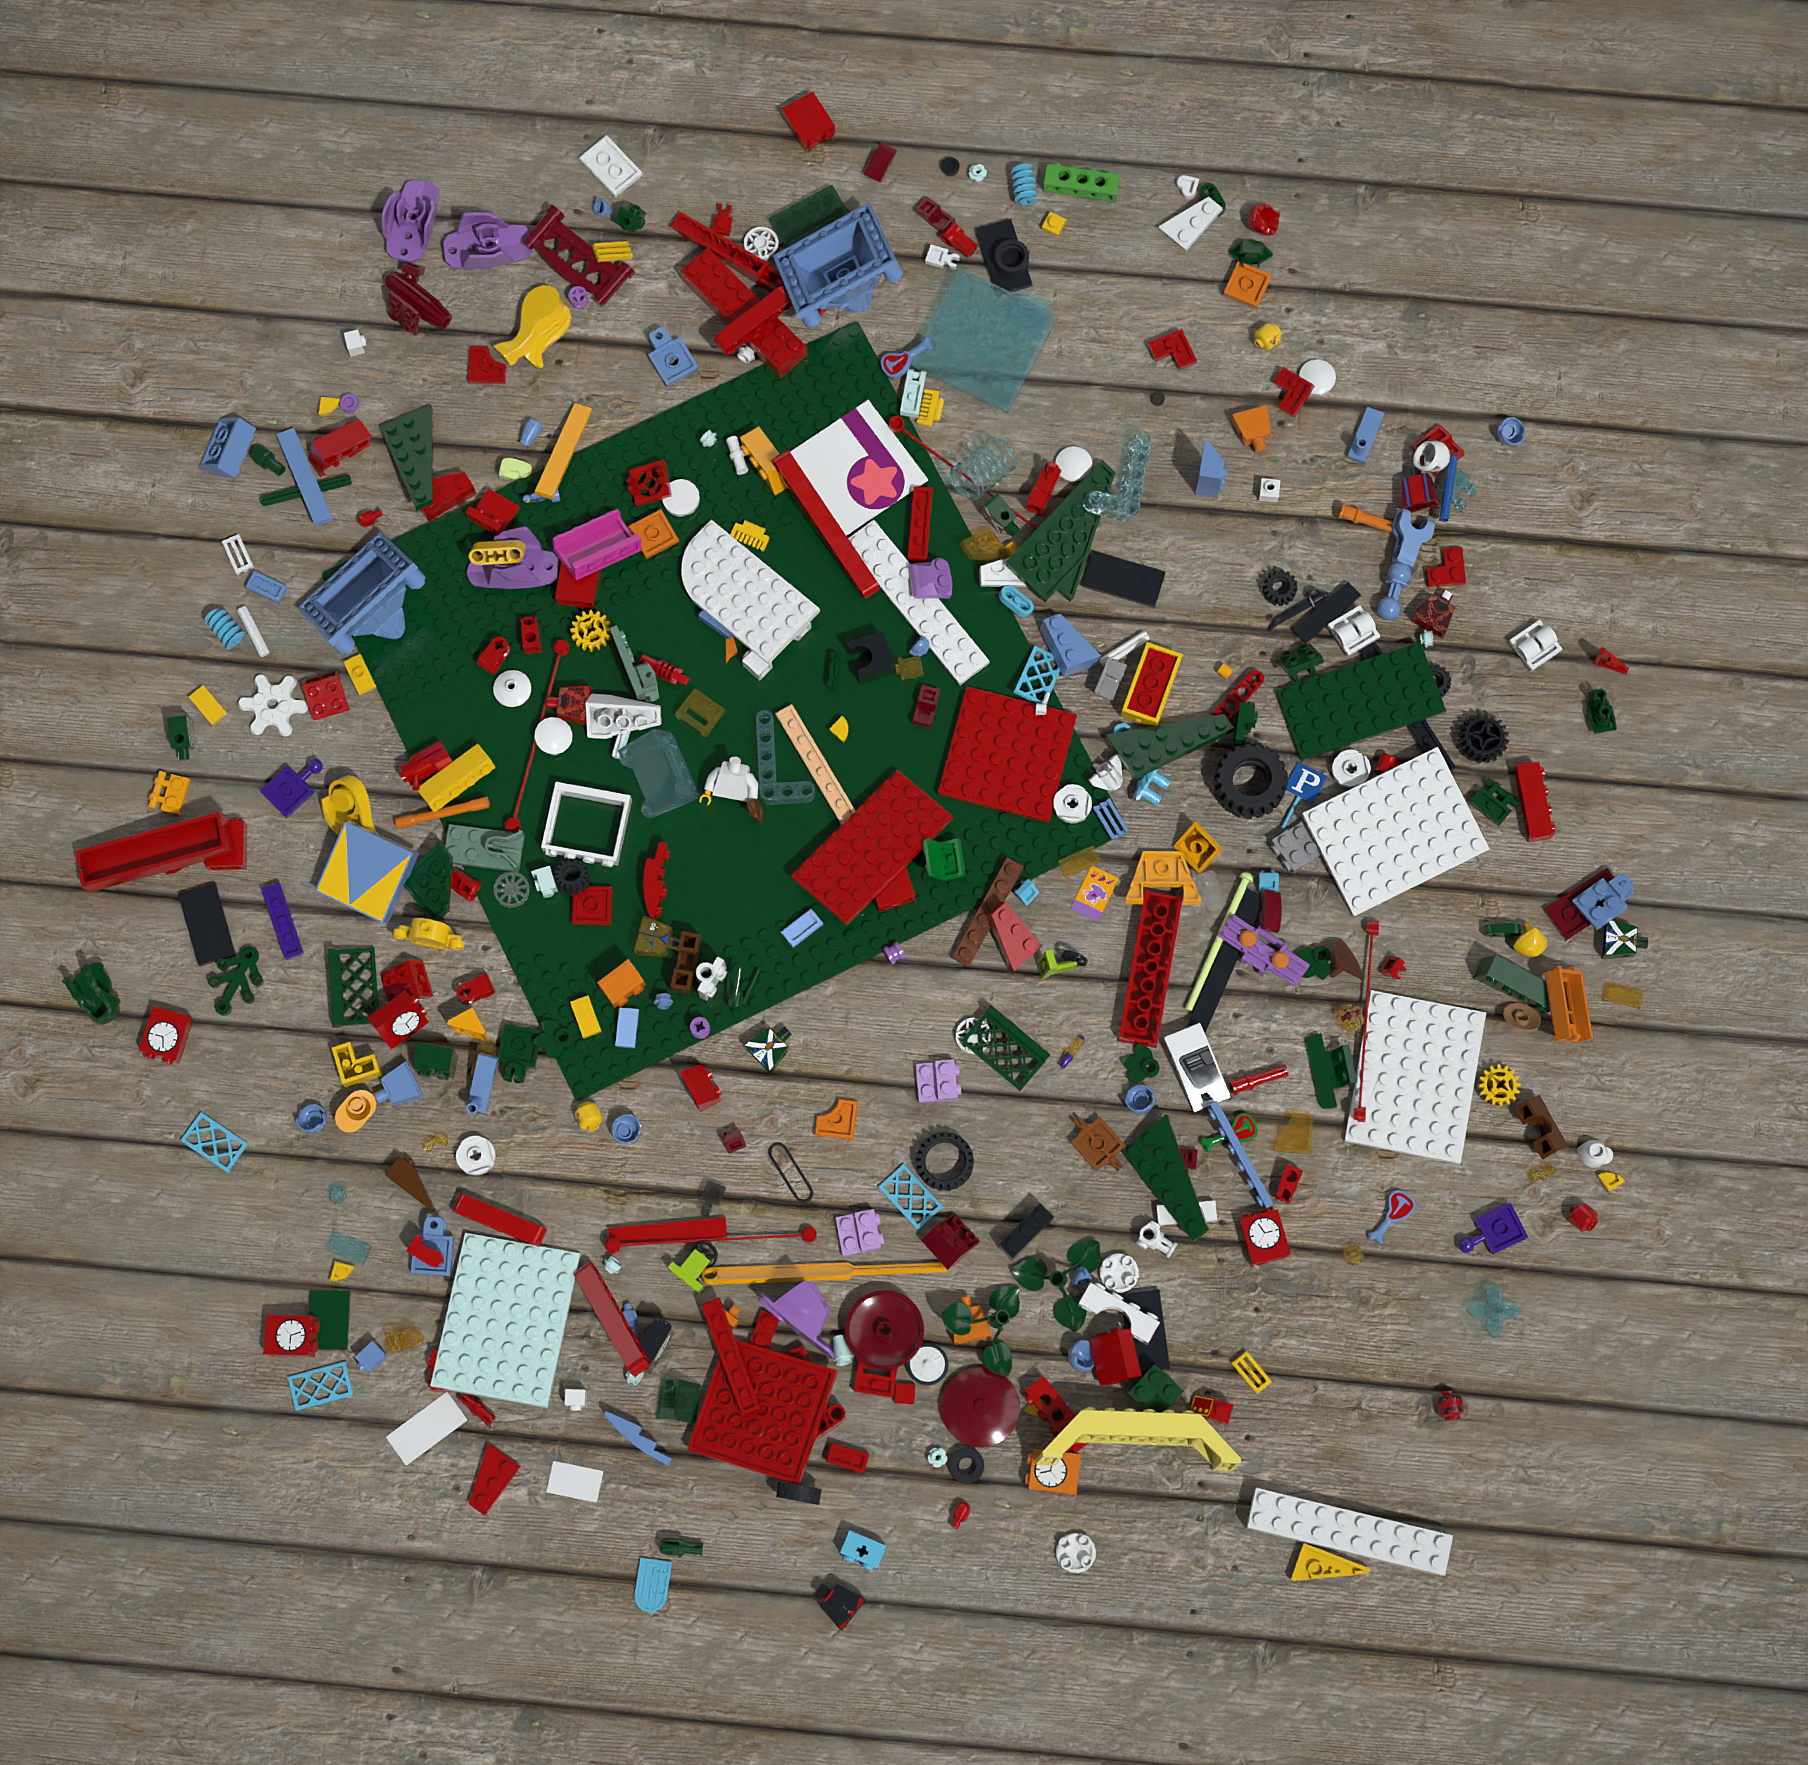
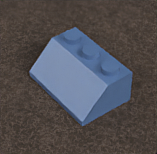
M239 417L220 418L198 468L224 478H235L240 471L242 460L247 455L248 446L254 439L256 428Z
M1205 440L1195 495L1218 498L1219 492H1223L1227 468H1224V460L1209 441Z

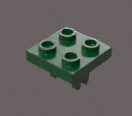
M1310 643L1301 644L1296 649L1283 651L1280 655L1275 656L1277 664L1288 676L1292 677L1295 683L1299 682L1297 673L1309 669L1310 674L1315 676V666L1324 663L1322 655Z

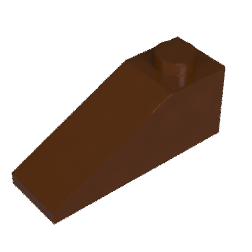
M399 1156L385 1176L434 1212L436 1210L418 1171L413 1167L415 1163L407 1157L403 1159Z

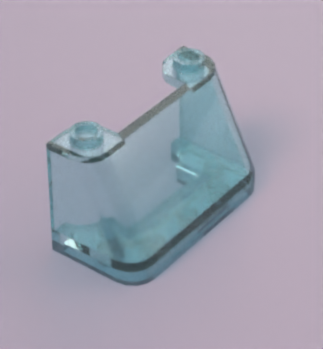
M653 729L618 750L620 762L622 765L633 769L646 799L642 802L641 811L646 818H654L698 799L699 794L678 744L669 731Z

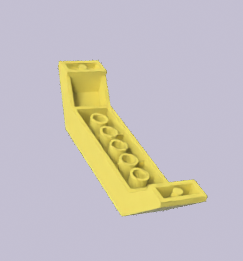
M1093 1407L1081 1410L1036 1459V1465L1056 1466L1062 1459L1063 1453L1074 1443L1191 1446L1212 1465V1471H1233L1241 1464V1458L1201 1414H1194V1411L1175 1413L1173 1410H1164L1163 1413H1155V1410L1152 1409L1135 1412V1409L1116 1411L1114 1408L1096 1411V1408Z

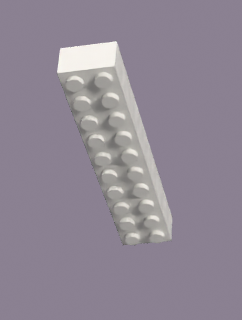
M1259 1488L1254 1489L1246 1529L1438 1576H1445L1453 1535Z

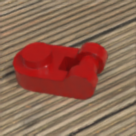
M460 870L453 871L451 889L467 901L473 902L476 898L475 893L480 890L482 884Z

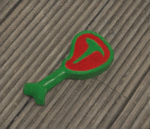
M1241 1113L1236 1116L1231 1127L1239 1142L1253 1140L1258 1134V1128L1253 1117L1248 1113ZM1221 1134L1212 1138L1202 1137L1200 1144L1205 1146L1206 1152L1210 1153L1211 1148L1215 1144L1228 1140L1227 1136L1222 1137Z

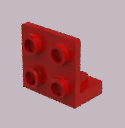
M488 489L476 508L469 507L466 514L470 521L498 536L506 530L520 508L510 500Z
M339 670L302 680L303 691L313 720L349 711Z
M408 960L380 975L388 1002L405 990L409 996L414 994L417 999L433 997L423 960Z

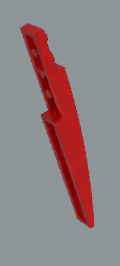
M680 212L671 223L670 227L703 250L709 248L724 264L770 293L780 286L785 287L780 272L770 267L768 262L686 214ZM819 308L817 311L822 317L827 309Z

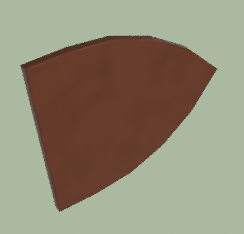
M1342 939L1338 940L1333 948L1336 967L1329 972L1330 977L1334 978L1342 971H1345L1364 980L1361 968L1354 954Z

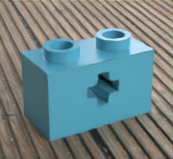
M849 1530L840 1554L844 1555V1560L851 1563L857 1560L862 1563L861 1567L872 1571L873 1568L878 1569L887 1546ZM865 1546L866 1551L869 1553L860 1557V1553L857 1550Z

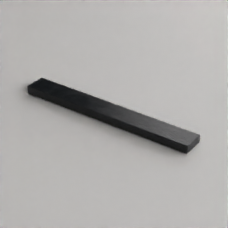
M1376 642L1371 643L1358 652L1363 661L1383 654ZM1426 720L1406 726L1423 754L1438 747L1450 772L1456 768Z
M1247 889L1236 916L1253 926L1262 906L1261 895ZM1224 941L1187 1028L1200 1023L1204 1033H1206L1241 951Z

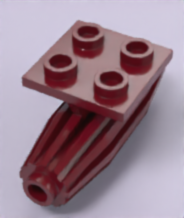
M398 272L387 275L385 285L390 291L388 315L393 321L401 324L407 332H411L414 336L418 335L420 319L440 330H443L450 324L452 315L437 298L418 283Z

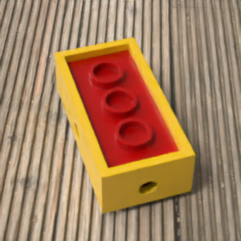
M1149 642L1146 643L1122 709V718L1148 727L1158 726L1183 654Z

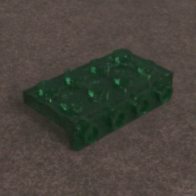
M830 185L768 218L786 249L851 211L846 208L833 185Z

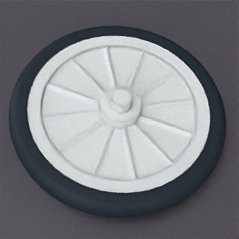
M925 1343L921 1345L915 1357L907 1363V1371L915 1382L921 1385H934L945 1377L948 1371V1358L945 1352L937 1345Z

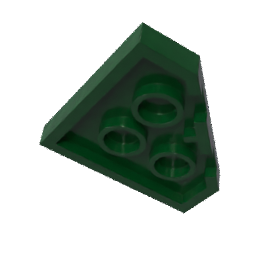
M442 843L435 845L414 865L409 878L403 885L430 920L438 922L450 912L453 857Z

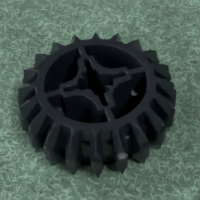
M1477 713L1476 718L1471 715L1469 720H1464V725H1460L1459 730L1461 732H1458L1457 737L1461 739L1457 741V744L1462 745L1460 751L1466 750L1465 757L1472 756L1471 761L1478 758V763L1481 764L1484 759L1487 764L1490 762V758L1496 761L1497 756L1501 757L1503 755L1502 751H1506V744L1509 743L1506 737H1508L1509 732H1503L1506 729V725L1500 726L1502 720L1499 719L1496 722L1494 720L1495 715L1488 718V713H1485L1483 717L1480 713ZM1482 725L1480 731L1469 732L1471 728ZM1488 727H1490L1496 734L1490 733ZM1483 731H1484V734H1483L1484 739H1486V740L1484 741V743H1483V741H1482V737H1480V736L1482 735ZM1470 742L1475 743L1478 749L1474 748ZM1497 744L1494 749L1484 751L1487 745Z

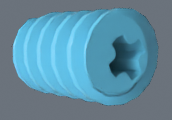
M1020 164L1011 170L1013 188L1015 189V202L1019 205H1033L1038 202V199L1035 197L1037 192L1034 191L1036 185L1033 184L1035 182L1033 177L1035 172L1031 170L1034 166L1030 164Z
M214 609L206 615L204 621L210 629H213L218 639L222 640V644L226 646L227 650L232 649L242 640L245 633L243 631L239 632V626L234 627L236 624L234 620L229 622L231 616H225L227 613L225 609L220 611L219 609Z

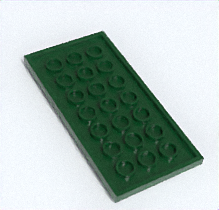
M1421 641L1276 690L1301 761L1446 713V708Z

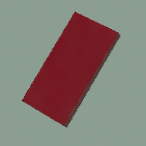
M1608 868L1543 910L1565 941L1591 925L1573 905L1572 900L1602 878L1609 884V881L1614 879ZM1597 901L1595 906L1602 908L1604 901Z

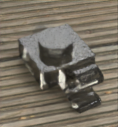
M708 1180L701 1195V1200L705 1201L700 1212L702 1216L708 1218L713 1205L719 1207L726 1187Z

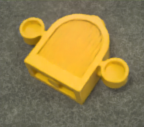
M413 918L411 927L400 925L398 929L393 930L392 934L393 938L409 940L413 945L450 951V948L463 951L465 946L462 937L454 935L450 926L424 918Z

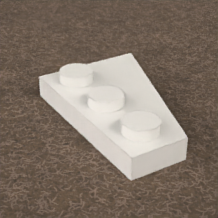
M1207 197L1160 225L1159 229L1187 251L1223 209L1210 197Z
M1009 558L995 561L979 568L980 587L1028 586L1004 564Z

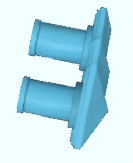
M1158 769L1140 777L1132 801L1135 802L1143 797L1154 806L1157 805L1162 795L1150 789L1149 783L1152 781L1165 790L1171 780L1157 772Z

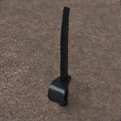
M1318 588L1311 589L1307 593V601L1278 616L1272 622L1268 631L1270 632L1279 624L1310 607L1316 609L1315 604L1324 600L1323 598L1326 599L1329 596L1328 592H1322ZM1312 591H1317L1319 593L1318 595L1312 598L1310 596Z

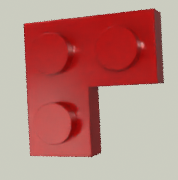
M1182 329L1148 343L1155 361L1173 355L1179 370L1197 363V359Z
M1283 367L1273 382L1278 387L1287 391L1278 408L1295 418L1313 391L1314 384Z
M1462 547L1443 548L1444 566L1426 568L1428 588L1466 585Z

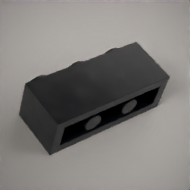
M1040 1203L999 1244L998 1248L1013 1261L1054 1220V1216Z

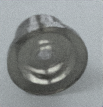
M1157 390L1151 394L1150 401L1153 405L1160 406L1164 403L1165 396L1161 391Z

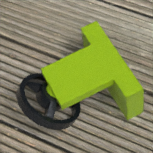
M1053 949L1045 951L1039 957L1037 965L1041 979L1049 978L1053 974L1071 971L1076 966H1086L1088 960L1077 952L1064 950L1061 957L1065 962L1056 963Z
M700 1241L693 1246L691 1255L681 1267L672 1261L668 1266V1270L700 1294L704 1287L696 1279L705 1268H710L717 1262V1250L711 1243ZM701 1244L709 1246L713 1250L714 1255L710 1254L708 1250L703 1249ZM708 1259H714V1262L708 1265L711 1262Z

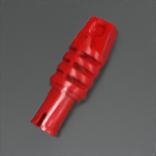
M643 654L639 661V665L648 662L654 670L655 676L674 685L679 682L687 686L690 680L682 675V669L663 660L657 661Z

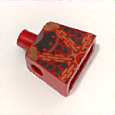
M591 686L562 687L559 690V697L548 696L547 708H556L557 716L560 719L587 726L586 701L592 694Z

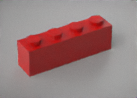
M1539 761L1518 764L1514 768L1527 841L1529 843L1550 840L1556 830L1555 824L1551 822L1550 815H1552L1551 804L1547 803L1546 798L1548 796V788L1543 783V778H1545L1544 768L1540 767Z

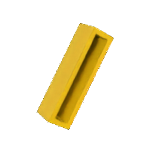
M476 744L423 783L418 792L431 810L436 812L496 767L479 744Z

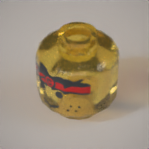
M1352 1003L1342 1005V1010L1337 1012L1341 1029L1347 1030V1033L1361 1029V1025L1364 1024V1017L1360 1006H1353Z

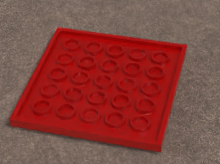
M967 687L938 795L1049 823L1054 797L1060 783L1077 714L1046 707V715H1036V704Z
M736 1340L761 1409L745 1416L741 1415L719 1356L687 1450L800 1485L838 1371Z

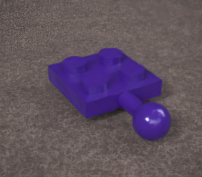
M312 759L308 762V768L299 776L287 765L260 792L287 819L314 794V791L304 781L312 774L321 772L323 764L319 759Z
M1510 1202L1476 1218L1475 1222L1481 1234L1471 1239L1468 1237L1462 1238L1459 1241L1458 1247L1463 1253H1469L1474 1249L1475 1245L1485 1241L1491 1254L1494 1255L1529 1237Z

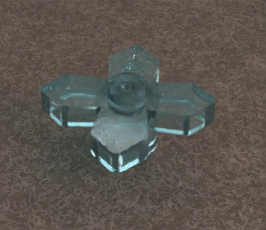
M1493 1283L1485 1291L1487 1303L1475 1301L1467 1309V1312L1474 1319L1487 1318L1486 1331L1493 1338H1496L1504 1330L1502 1318L1514 1320L1522 1312V1309L1515 1302L1504 1303L1502 1301L1503 1290L1496 1283ZM1491 1308H1496L1497 1314L1493 1313Z

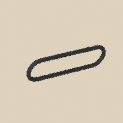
M782 1143L773 1144L769 1149V1156L797 1201L801 1203L809 1202L814 1193L811 1185L787 1147ZM775 1146L784 1148L810 1189L811 1195L808 1199L801 1200L797 1196L773 1158L772 1149Z

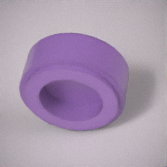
M345 394L340 399V406L344 412L353 413L358 409L359 401L355 395Z

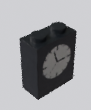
M661 1318L659 1321L653 1320L640 1342L652 1364L644 1370L649 1374L653 1371L674 1334L671 1324Z

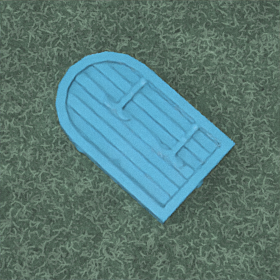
M640 1558L635 1602L641 1610L648 1613L656 1612L665 1605L668 1597L672 1562Z

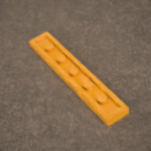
M574 403L535 489L536 495L553 500L592 414V408Z

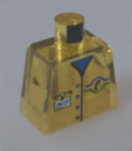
M643 916L634 952L636 955L667 957L669 948L678 950L680 939L672 937V927Z

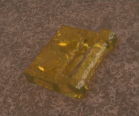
M695 688L677 710L675 717L686 721L700 731V735L706 738L726 711ZM687 709H691L708 722L707 725L704 726L687 714Z

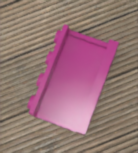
M616 509L581 526L574 527L570 531L557 535L553 538V550L573 578L578 580L641 551V538L638 534L633 535L620 518V511Z

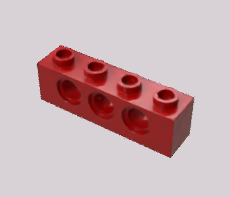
M1044 1376L1025 1390V1400L1030 1406L1035 1405L1039 1410L1037 1415L1043 1422L1047 1421L1050 1424L1049 1430L1055 1437L1076 1417ZM1042 1396L1049 1397L1050 1404L1048 1406L1041 1405L1039 1398ZM1053 1412H1060L1063 1419L1059 1422L1054 1421L1052 1418ZM1074 1443L1066 1451L1076 1454L1088 1443Z

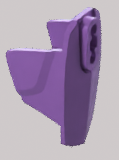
M423 180L406 182L401 195L394 191L388 197L382 212V229L387 241V253L392 259L413 263L420 260L424 254L433 232L439 201V189L432 183ZM405 250L407 251L406 255H401Z
M464 213L460 218L458 231L447 235L443 242L446 263L451 268L473 270L501 266L530 257L533 249H528L523 242L530 231L525 225H508L498 215L491 213ZM473 248L475 251L469 252L468 250ZM456 251V254L452 255L450 252Z
M520 527L504 531L494 537V541H522L526 546V551L520 562L475 565L470 562L467 569L468 579L473 586L505 589L531 588L552 583L558 575L559 560L553 552L542 550L539 541L527 527ZM512 549L514 553L520 554L517 549Z
M803 1281L777 1301L765 1291L760 1293V1297L757 1300L781 1322L786 1323V1325L831 1359L835 1358L833 1347L820 1338L823 1326L830 1313V1307L813 1281Z

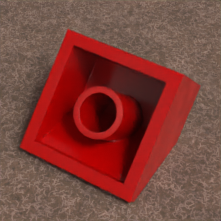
M699 1065L680 1072L700 1112L721 1102L719 1096L722 1093L718 1085L713 1086L710 1080L713 1076L708 1068L704 1069L703 1065Z

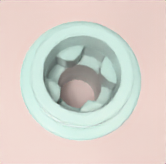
M844 1335L833 1337L834 1362H836L837 1366L850 1364L853 1356Z

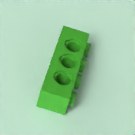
M1058 163L1047 164L1043 192L1116 203L1120 175L1114 172H1098L1095 169H1080L1077 166L1065 167ZM1066 177L1068 180L1062 181L1059 178ZM1078 180H1085L1086 182L1081 184ZM1099 182H1100V183H1103L1104 185H1103V186H1097L1096 183H1099Z

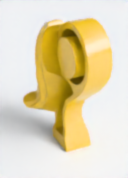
M543 285L536 287L526 295L523 301L520 330L517 336L511 341L499 343L493 347L510 366L515 364L518 358L525 356L537 368H542L543 352L561 338L571 324L572 316L568 306H565L562 297L552 286Z
M351 775L343 776L333 781L329 786V796L321 799L323 815L329 827L339 836L344 822L353 821L376 832L372 821L368 793L362 782Z

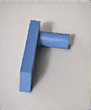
M1370 407L1366 408L1347 456L1348 459L1365 464L1385 413Z
M481 1052L478 1054L466 1107L468 1113L475 1114L481 1112L485 1114L487 1112L499 1057Z

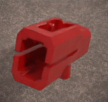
M1055 462L1044 463L1025 502V509L1038 516L1043 515L1061 475V469Z
M438 741L411 756L409 762L400 766L402 772L399 774L404 783L409 782L412 789L418 791L422 779L435 772H440L451 764L452 760L441 741Z

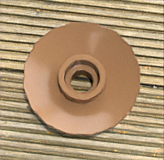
M1512 1003L1507 1005L1503 1011L1505 1021L1517 1030L1531 1032L1538 1029L1541 1024L1539 1013L1526 1004Z

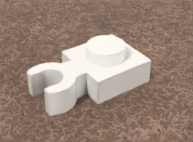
M930 245L925 264L942 269L944 264H946L950 269L956 270L957 264H953L951 261H959L960 256L957 254L948 255V249Z

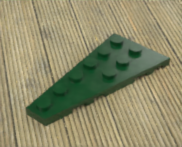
M431 404L380 425L416 511L434 504L433 408Z
M1221 714L1106 734V740L1131 776L1136 780L1234 732V727L1226 716Z
M1165 1114L1124 1148L1122 1153L1190 1239L1195 1242L1209 1231V1227L1197 1199V1194L1192 1185L1182 1152L1179 1149L1175 1133L1171 1127L1169 1116Z

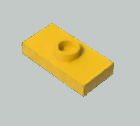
M361 654L344 661L345 667L360 696L376 689V685Z

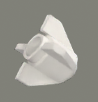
M1116 754L1108 760L1110 764L1105 762L1101 765L1096 763L1092 765L1097 774H1094L1089 779L1092 786L1109 791H1115L1121 787L1123 782L1121 760Z

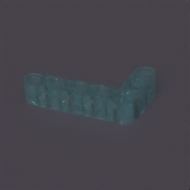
M1140 431L1129 440L1119 497L1100 491H1093L1082 501L1083 508L1086 511L1123 522L1131 520L1139 513L1151 445V437L1147 432ZM1129 491L1133 493V497L1129 495ZM1091 498L1095 500L1096 505L1092 503ZM1108 503L1113 506V510L1109 507Z
M768 710L758 712L756 715L759 790L762 802L767 805L813 801L816 792L811 782L777 783L773 715ZM765 717L770 719L769 723L762 724L760 722V720ZM763 736L771 737L769 742H762L761 738ZM770 754L772 756V758L768 761H764L762 759L763 755ZM767 772L773 774L770 779L763 778V775ZM808 788L812 790V793L810 795H803L802 791ZM791 790L793 793L787 797L783 795V792ZM772 791L774 794L772 797L767 798L764 796V793Z

